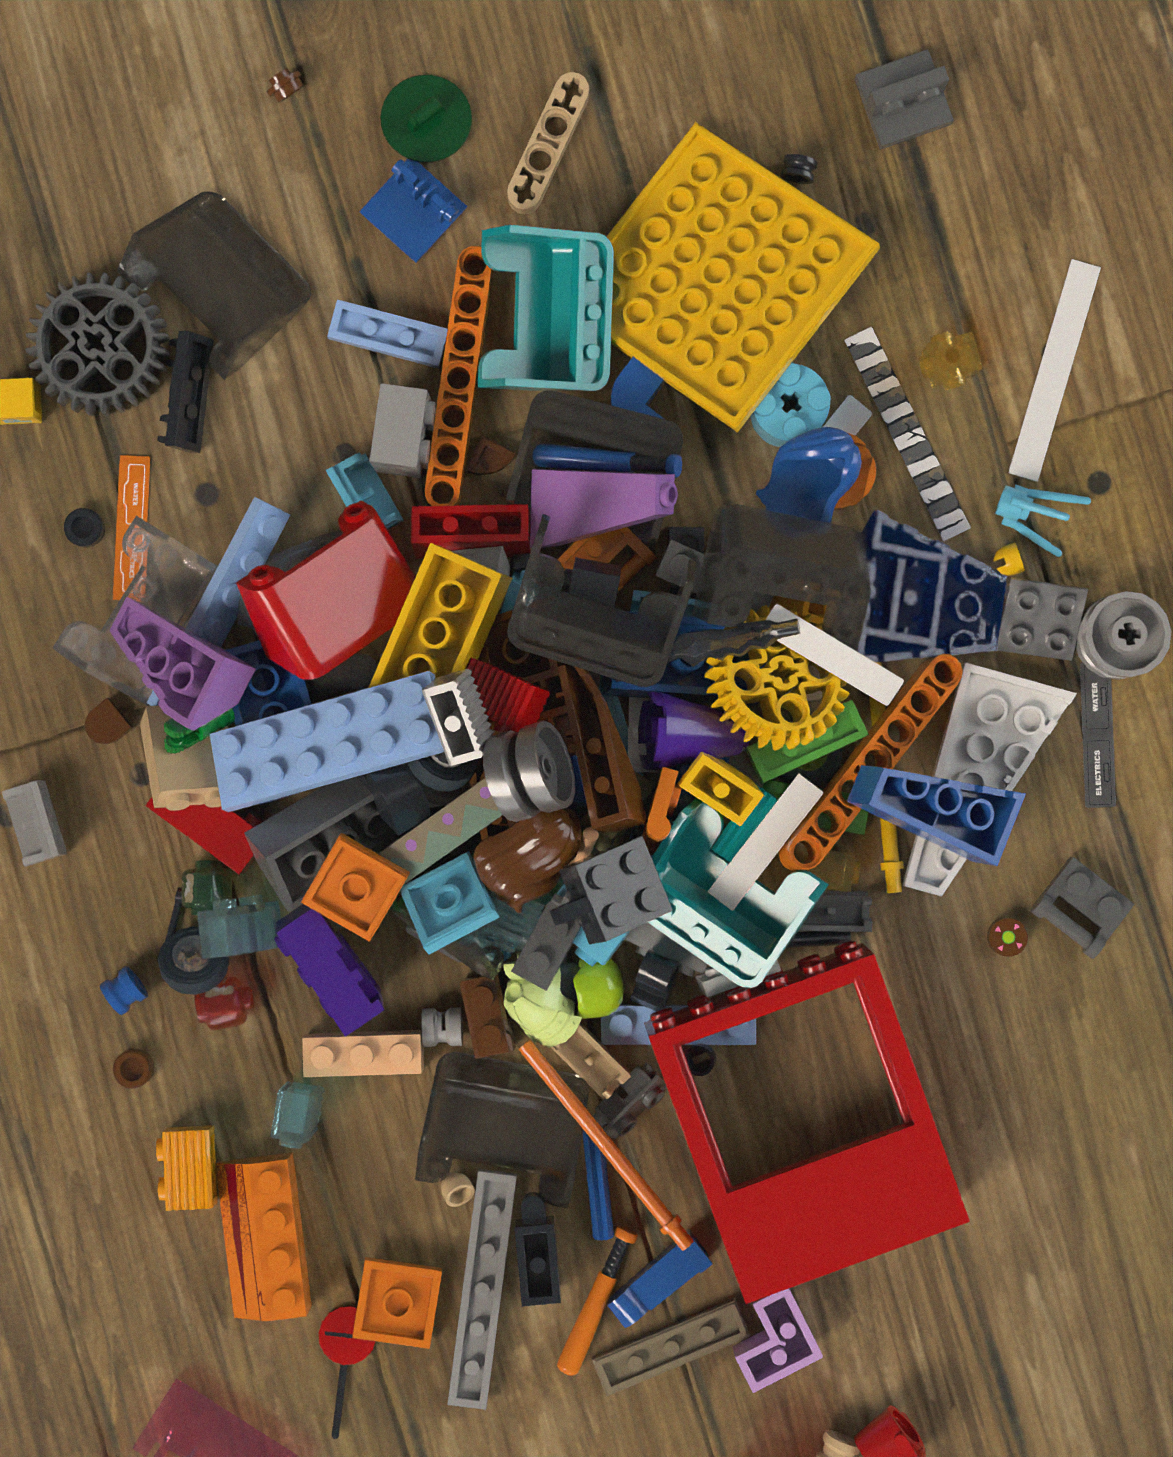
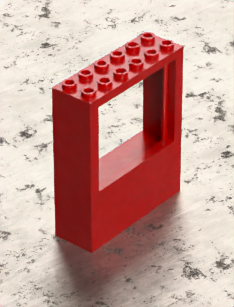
M854 940L835 946L833 948L835 953L820 958L819 954H813L801 958L797 961L798 966L783 972L782 967H780L781 971L766 976L755 987L745 988L738 986L712 998L700 995L686 1002L688 1007L674 1012L672 1008L661 1009L650 1015V1021L644 1022L650 1043L746 1304L970 1222L875 954L863 943L856 944ZM853 983L903 1124L732 1186L682 1045Z

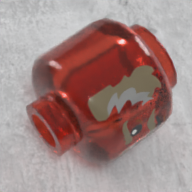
M235 976L225 977L220 984L208 992L194 995L195 1009L199 1022L201 1024L206 1023L208 1028L214 1031L244 1025L247 1021L248 1010L254 1009V998L250 986L243 987L241 981Z

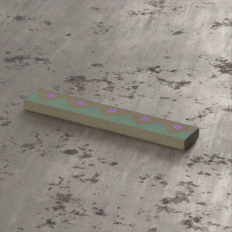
M486 778L379 853V855L410 872L404 884L503 815L492 799ZM326 917L335 932L343 928V926Z

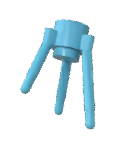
M1017 484L1014 488L1005 485L995 511L996 515L1003 517L1001 524L1015 529L1056 557L1062 556L1060 549L1020 523L1018 519L1026 521L1029 512L1033 511L1064 521L1069 520L1070 515L1068 513L1033 503L1034 499L1032 498L1086 505L1091 503V499L1072 494L1028 489Z

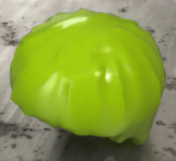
M580 958L578 963L580 970L573 978L578 1000V1010L574 1012V1015L582 1017V1019L609 1016L619 1008L623 1000L622 973L617 963L611 958L605 965L596 962L593 967Z

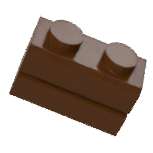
M495 971L463 978L460 981V987L475 1059L514 1051L517 1044L511 1016L503 1003L505 992H503L502 972Z

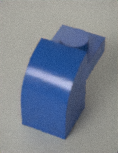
M634 356L614 382L611 393L613 419L625 435L633 424L636 423L640 426L637 432L643 438L654 445L659 441L665 446L674 435L676 427L648 407L663 387L664 380Z

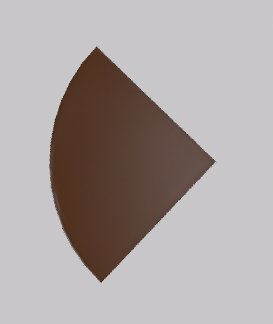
M482 435L465 470L477 475L497 473L506 468L515 459L517 452Z

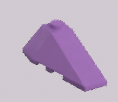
M126 597L109 630L128 660L134 662L143 674L142 681L147 688L154 691L160 700L158 705L162 711L193 731L236 706L255 671L254 667L130 597Z

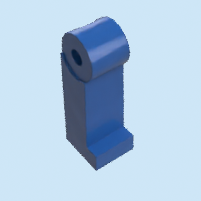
M690 1229L686 1232L694 1242L687 1249L682 1251L673 1242L616 1291L606 1303L625 1328L637 1322L648 1310L651 1311L697 1273L700 1272L701 1274L713 1264L711 1256Z

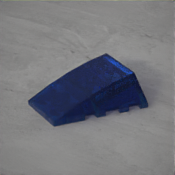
M874 510L850 551L845 597L840 621V630L845 645L874 662L928 658L942 654L959 655L997 651L1007 575L1001 574L997 569L967 554H960L950 549L949 545L939 540H932L918 533L917 529L905 523L900 524L888 518L889 515L879 510Z

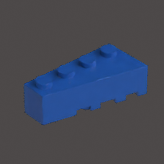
M861 765L847 802L972 862L998 866L1026 793L894 769Z

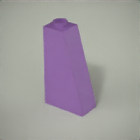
M533 469L531 482L530 548L557 547L672 515L678 495L677 487L674 484L675 474Z

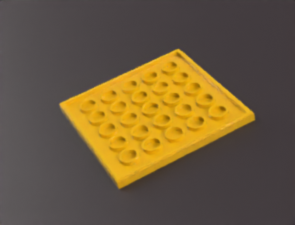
M695 122L606 236L614 250L611 344L632 358L634 356L666 383L730 428L739 432L880 249V245L841 217Z

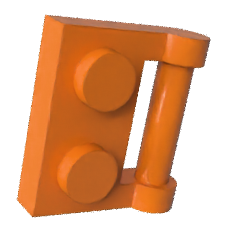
M628 527L575 541L554 562V565L564 574L565 568L573 569L575 557L610 563L628 546L635 554L621 568L618 593L645 565L649 567L657 557Z
M666 767L662 768L647 815V823H645L642 833L650 855H654L661 842L668 836L671 830L670 821L666 816H673L682 789L675 783L678 771Z

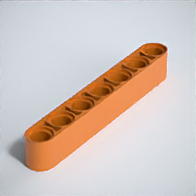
M479 246L465 248L457 260L425 484V497L430 506L460 505L462 499L478 386V366L482 357L493 281V270L487 265L485 270L479 275H471L465 271L466 265L472 260L484 262L481 247ZM468 297L476 298L481 302L479 309L473 313H466L460 309L461 302ZM462 335L472 336L475 339V344L468 351H460L454 346L458 337ZM462 372L470 377L469 384L463 389H454L449 385V380L455 373ZM451 410L461 411L465 415L463 423L458 427L451 428L444 424V417ZM445 448H454L459 452V458L455 464L445 466L438 461L440 452ZM442 485L449 486L454 490L453 498L446 504H439L433 500L435 489Z
M942 654L924 661L917 668L869 730V735L858 744L824 788L822 796L779 850V858L785 868L791 871L809 870L820 864L861 811V808L848 803L842 797L841 788L846 782L853 787L861 765L866 766L865 756L867 753L875 756L877 767L894 768L960 682L963 669L956 657ZM935 665L941 666L945 672L943 683L938 681L934 675ZM913 694L918 695L922 699L923 708L921 712H917L912 707L911 697ZM890 723L895 724L899 728L900 738L898 742L893 741L889 737L888 727ZM822 812L827 814L831 820V828L827 833L823 832L818 826V817ZM799 842L804 844L808 851V857L804 863H800L794 855V848Z

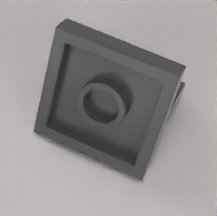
M928 49L858 73L855 76L854 80L880 150L950 126L954 121L944 95V90L949 82L945 66L935 69Z

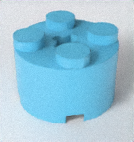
M791 363L750 416L753 428L764 441L773 446L781 447L800 434L822 427L830 409V393L823 379L815 371L806 366ZM791 399L796 403L795 410L791 409L786 413L782 410L783 401L788 402Z

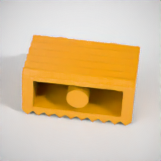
M214 1125L169 1127L162 1132V1138H157V1161H164V1177H159L158 1197L160 1201L165 1200L166 1211L211 1209L218 1203Z

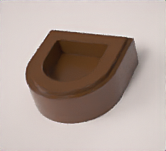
M106 698L93 708L85 719L87 735L94 742L100 744L115 743L133 729V726L110 698Z

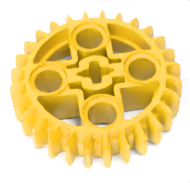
M767 605L762 606L757 613L750 609L743 617L738 616L734 618L730 625L723 630L738 628V623L766 620L770 610ZM797 607L792 608L790 612L797 615ZM811 613L807 614L803 620L810 623ZM821 622L815 627L822 630L824 623ZM762 635L729 643H713L711 649L715 650L724 647L737 649L744 640L747 642L749 639H759ZM777 640L775 641V647L769 646L766 649L750 650L748 652L750 660L733 663L734 656L730 655L723 661L708 657L706 660L713 667L705 673L704 677L715 681V683L707 688L706 693H717L719 697L711 707L717 708L722 706L725 712L720 717L721 722L730 718L735 722L731 728V733H735L741 728L746 731L744 742H748L754 736H757L758 748H763L771 740L774 751L779 750L784 744L791 750L797 747L799 743L804 746L812 742L814 738L821 737L826 733L827 728L836 723V715L843 712L845 708L840 702L845 700L850 694L841 688L847 682ZM808 665L814 666L819 671L820 679L810 674ZM734 676H738L746 682L747 690H742L736 685ZM821 691V701L816 710L810 715L806 694ZM760 702L764 719L752 712L745 704ZM781 708L791 713L793 723L786 721L782 717Z

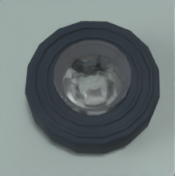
M195 926L180 929L169 936L161 946L158 957L161 976L169 987L182 994L192 995L208 992L220 984L227 974L230 961L226 943L216 932L206 927ZM196 955L191 961H187L188 958Z

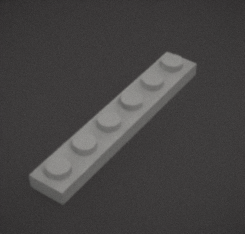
M485 1169L478 1170L447 1405L483 1410L487 1408L517 1174Z

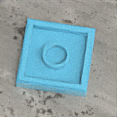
M469 851L403 885L400 889L422 946L428 955L499 918L491 896L478 876L474 858Z

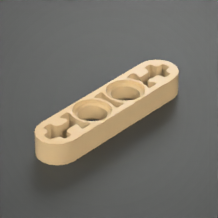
M565 73L557 80L508 185V203L517 213L530 214L537 210L587 105L589 84L586 78L579 73ZM573 84H577L581 97L577 95L572 97L569 111L575 113L571 115L566 109L562 108L566 100V91L563 88L570 89ZM552 117H561L566 121L567 129L563 134L554 136L545 129L546 122ZM537 151H544L551 157V164L544 170H536L529 163L531 155ZM526 172L534 179L531 186V196L534 199H526L522 204L518 202V195L515 191H523L525 189L528 176L522 175V173ZM535 179L543 180L542 184H539Z

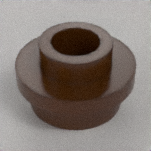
M285 68L269 79L272 87L267 90L270 97L274 95L278 103L299 91L304 86L299 79L301 77L300 72L297 70L291 73L288 68Z

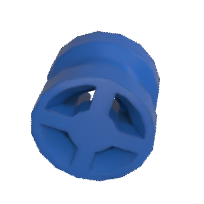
M128 966L120 969L118 976L113 980L107 979L100 984L104 997L120 1015L128 1012L130 1005L135 1001L141 1002L148 997L145 986Z

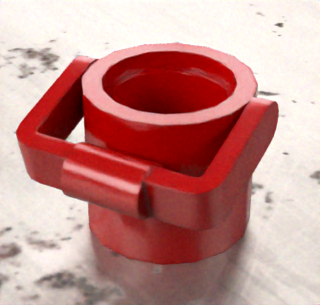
M891 1405L854 1436V1441L863 1457H926V1450L922 1439L906 1413Z

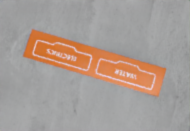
M120 455L113 600H125L126 597L136 601L144 600L150 456Z

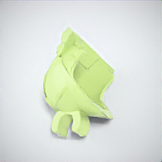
M505 962L503 964L504 971L510 980L507 982L503 1003L511 1018L520 1025L525 1034L534 1043H540L550 1048L566 1042L575 1033L582 1017L574 1015V1002L562 995L560 991V968L548 990L545 991L511 972L516 962Z

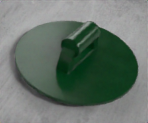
M434 75L413 76L397 84L386 96L381 109V128L385 139L398 154L417 162H436L450 157L466 142L472 126L471 107L464 93L449 80Z

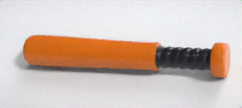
M617 1226L614 1235L617 1238L604 1265L605 1267H603L602 1271L599 1270L558 1359L557 1367L564 1374L570 1376L578 1374L605 1310L606 1303L617 1282L616 1275L618 1269L623 1262L629 1245L634 1244L637 1240L638 1234L626 1227Z

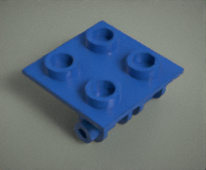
M400 159L391 170L394 174L359 212L417 263L463 213L467 205L419 162L410 159L404 162Z

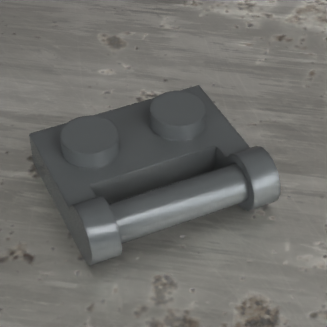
M1070 857L1036 900L1030 912L1039 919L1042 917L1046 918L1082 946L1084 954L1094 959L1102 951L1106 941L1135 904L1076 858ZM1058 896L1098 926L1093 935L1053 905Z

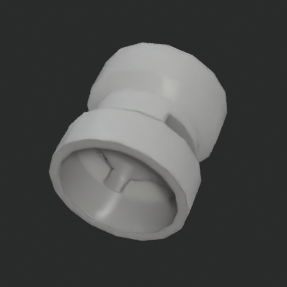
M450 1007L447 1011L438 1012L435 1008L422 1009L423 1047H435L438 1043H448L450 1046L463 1045L462 1007Z

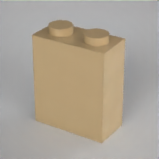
M146 706L140 728L154 808L166 807L168 810L176 811L185 809L190 805L205 804L207 807H220L221 800L210 736L188 749H184L180 753L170 754L165 749L164 739L168 735L164 732V723L172 718L165 714L160 706Z

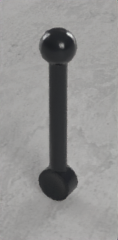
M178 887L175 895V904L165 941L176 931L182 904L185 900V897H183L185 889H182V887Z

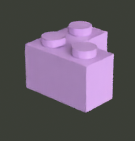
M790 1288L753 1301L752 1304L765 1330L732 1346L735 1358L753 1393L823 1358L821 1350Z

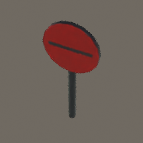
M341 1306L329 1312L323 1319L318 1332L319 1345L323 1353L333 1362L340 1364L331 1434L333 1439H337L340 1433L348 1365L364 1360L371 1353L375 1341L352 1338L357 1307Z

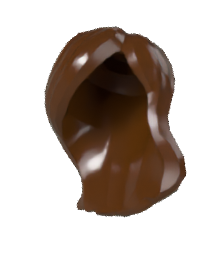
M569 806L550 813L540 810L535 817L518 821L505 831L483 839L476 847L473 855L478 876L487 890L500 901L506 902L517 913L522 912L525 903L538 899L551 891L562 878L559 870L566 867L576 857L582 844V827L579 816Z

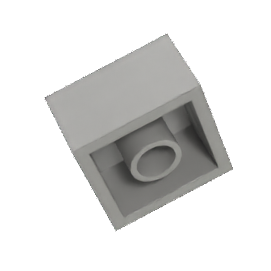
M380 384L369 460L376 472L422 479L423 469H428L431 449L430 440H427L428 432L433 431L436 414V403L431 401L428 390Z

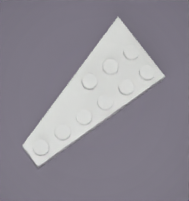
M965 662L962 665V678L955 690L932 777L1012 791L1035 758L1036 752L1046 737L1050 735L1058 723V719L1077 693ZM916 835L902 886L942 896L966 861V858Z

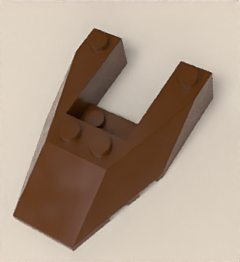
M542 599L496 615L478 660L487 662L550 692V696L546 699L547 703L543 706V711L540 713V719L537 722L546 721L551 723L561 735L570 757L577 755L592 829L614 833L647 823L640 785L607 702L547 600ZM487 719V722L491 723L489 729L494 731L493 735L500 734V732L493 729L496 722ZM483 756L479 758L475 774L470 779L471 788L486 778ZM502 815L480 831L481 840L483 841L487 837L505 831L516 822L510 821Z

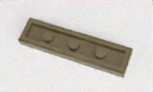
M734 1297L593 1356L592 1361L606 1396H609L750 1337V1334Z

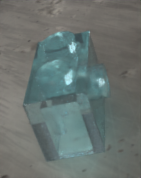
M262 895L239 897L240 905H237L236 899L219 900L212 902L213 909L197 911L202 959L229 957L279 948L274 940V937L277 936L276 922L281 919L279 900L263 902Z

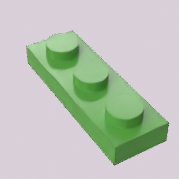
M853 700L843 703L845 708L843 712L836 715V723L827 728L825 734L819 738H814L807 745L803 746L799 743L797 747L789 750L786 744H784L779 750L774 751L770 740L763 748H758V742L746 747L745 751L760 783H766L867 737L869 734Z

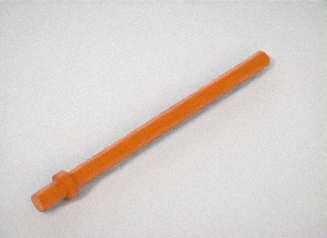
M530 1039L518 1048L521 1054L660 1223L659 1230L663 1235L669 1234L682 1251L687 1249L694 1240L680 1224L682 1219L679 1215H673L534 1043Z

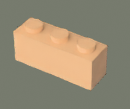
M422 1030L352 1032L346 1037L342 1032L308 1033L302 1038L303 1077L421 1074L424 1070Z

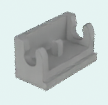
M36 780L2 791L23 856L22 862L24 867L67 854L46 781Z

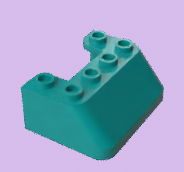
M505 225L482 230L481 253L484 262L492 270L516 273L514 350H490L481 357L478 366V388L529 391H596L603 388L609 380L611 357L614 250L610 240L605 235L594 232L519 225Z
M695 798L680 812L671 826L668 836L661 842L652 856V861L673 911L648 923L737 985L752 988L759 985L770 972L829 884L806 870L791 872L784 879L776 893L756 880L734 910H730L708 893V890L730 863L711 849L723 830L724 820L721 813L700 799Z

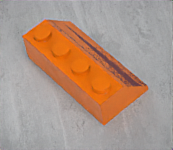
M293 1152L216 1162L234 1318L275 1321L306 1317L312 1307Z

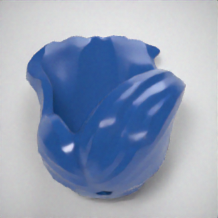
M822 427L800 434L779 448L772 465L770 481L764 489L757 490L756 495L766 506L769 514L777 521H780L787 529L807 535L823 533L831 523L834 507L838 500L853 486L860 474L862 459L859 448L847 432L838 428Z

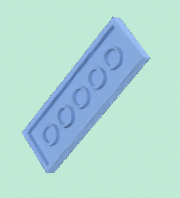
M426 671L211 733L210 740L222 810L227 812L235 811L443 753V747L422 693V689L435 679V674Z

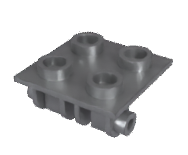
M1011 578L1010 583H1006L1004 588L1006 603L996 650L1072 661L1088 588Z

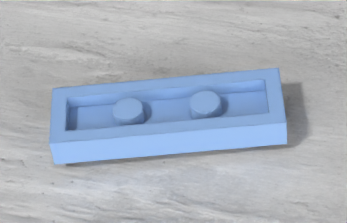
M337 299L327 337L329 340L440 369L448 329Z

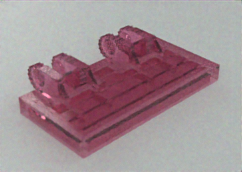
M177 1378L132 1448L147 1457L156 1442L161 1444L154 1457H164L168 1449L180 1457H300Z

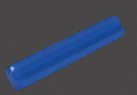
M582 1129L593 1238L595 1240H608L613 1238L614 1231L606 1157Z

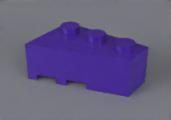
M302 904L276 922L277 936L274 937L277 946L286 957L292 956L298 965L296 970L299 976L309 988L312 986L319 997V1002L323 1009L334 1019L345 1037L385 1010L380 986L341 932H335L324 915Z

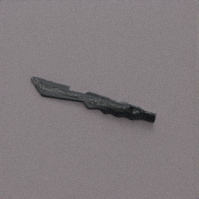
M797 618L781 622L763 620L738 623V628L729 630L710 629L680 634L676 642L650 648V642L645 641L587 654L586 661L615 682H619L678 659H683L691 666H695L708 657L722 661L728 655L742 657L752 649H766L776 640L801 634Z

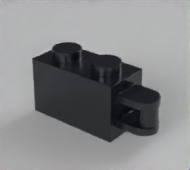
M529 1192L522 1199V1218L515 1221L522 1307L561 1303L554 1215L546 1216L545 1199L540 1193Z

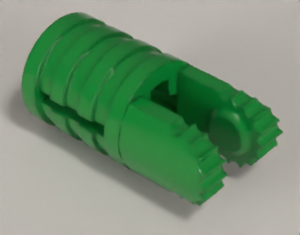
M233 708L194 731L186 728L173 718L169 719L164 723V732L168 735L164 739L165 749L170 754L180 753L184 749H188L196 743L203 741L211 733L220 731L225 726L234 723L235 715Z

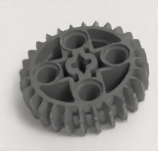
M103 272L99 283H97L96 278L91 273H87L86 284L82 285L76 276H72L73 288L68 289L59 282L57 285L61 294L58 297L49 292L45 294L50 302L48 307L36 304V308L43 314L41 319L29 318V322L38 328L37 332L26 333V337L36 343V346L26 348V353L32 357H38V359L29 363V367L33 371H42L35 377V380L40 385L49 383L45 389L46 394L54 397L59 393L57 402L62 406H66L72 399L70 408L76 413L80 412L84 404L85 412L89 416L95 415L97 406L100 407L102 414L110 416V405L113 404L120 413H124L123 401L128 400L135 407L138 406L139 403L135 394L140 392L150 397L151 394L145 385L148 382L160 385V381L153 375L154 371H167V368L158 361L159 357H170V352L166 348L160 347V344L169 342L170 337L166 333L158 332L167 327V323L162 318L154 319L161 310L155 304L147 307L151 301V297L144 292L137 297L139 287L135 283H131L125 289V280L117 276L115 282L111 285L110 276ZM94 297L113 299L96 316L81 303L82 300ZM70 310H79L78 321L73 325L65 326L63 320L66 313ZM124 310H133L134 318L132 322L126 326L118 325L117 320L120 313ZM108 325L118 334L116 338L106 329ZM56 327L70 342L52 359L50 344L53 330ZM145 331L146 352L143 362L140 363L126 348ZM92 337L98 338L102 342L106 350L105 352L98 351L92 344ZM80 352L91 361L89 365L78 356ZM73 363L78 364L79 372L77 376L72 380H64L63 371L66 366ZM127 363L133 364L134 371L131 377L127 380H118L117 371L120 366ZM101 373L117 387L114 390L99 393L83 391Z

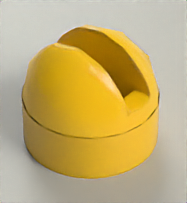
M1015 542L1001 547L995 553L993 561L1004 559L1006 564L996 569L1001 574L1010 576L1025 571Z

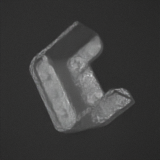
M135 516L123 536L122 547L128 557L142 565L101 630L84 621L73 622L63 630L53 649L84 672L150 706L147 704V701L153 690L146 687L142 681L143 674L134 662L128 660L109 630L126 597L140 602L186 628L218 566L140 517Z

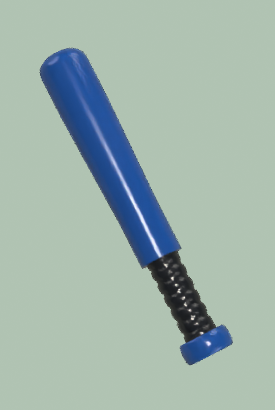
M538 444L534 448L532 455L535 465L545 468L632 473L634 470L675 474V478H678L682 471V458L677 454H670L667 458H656L653 456H637L633 452Z

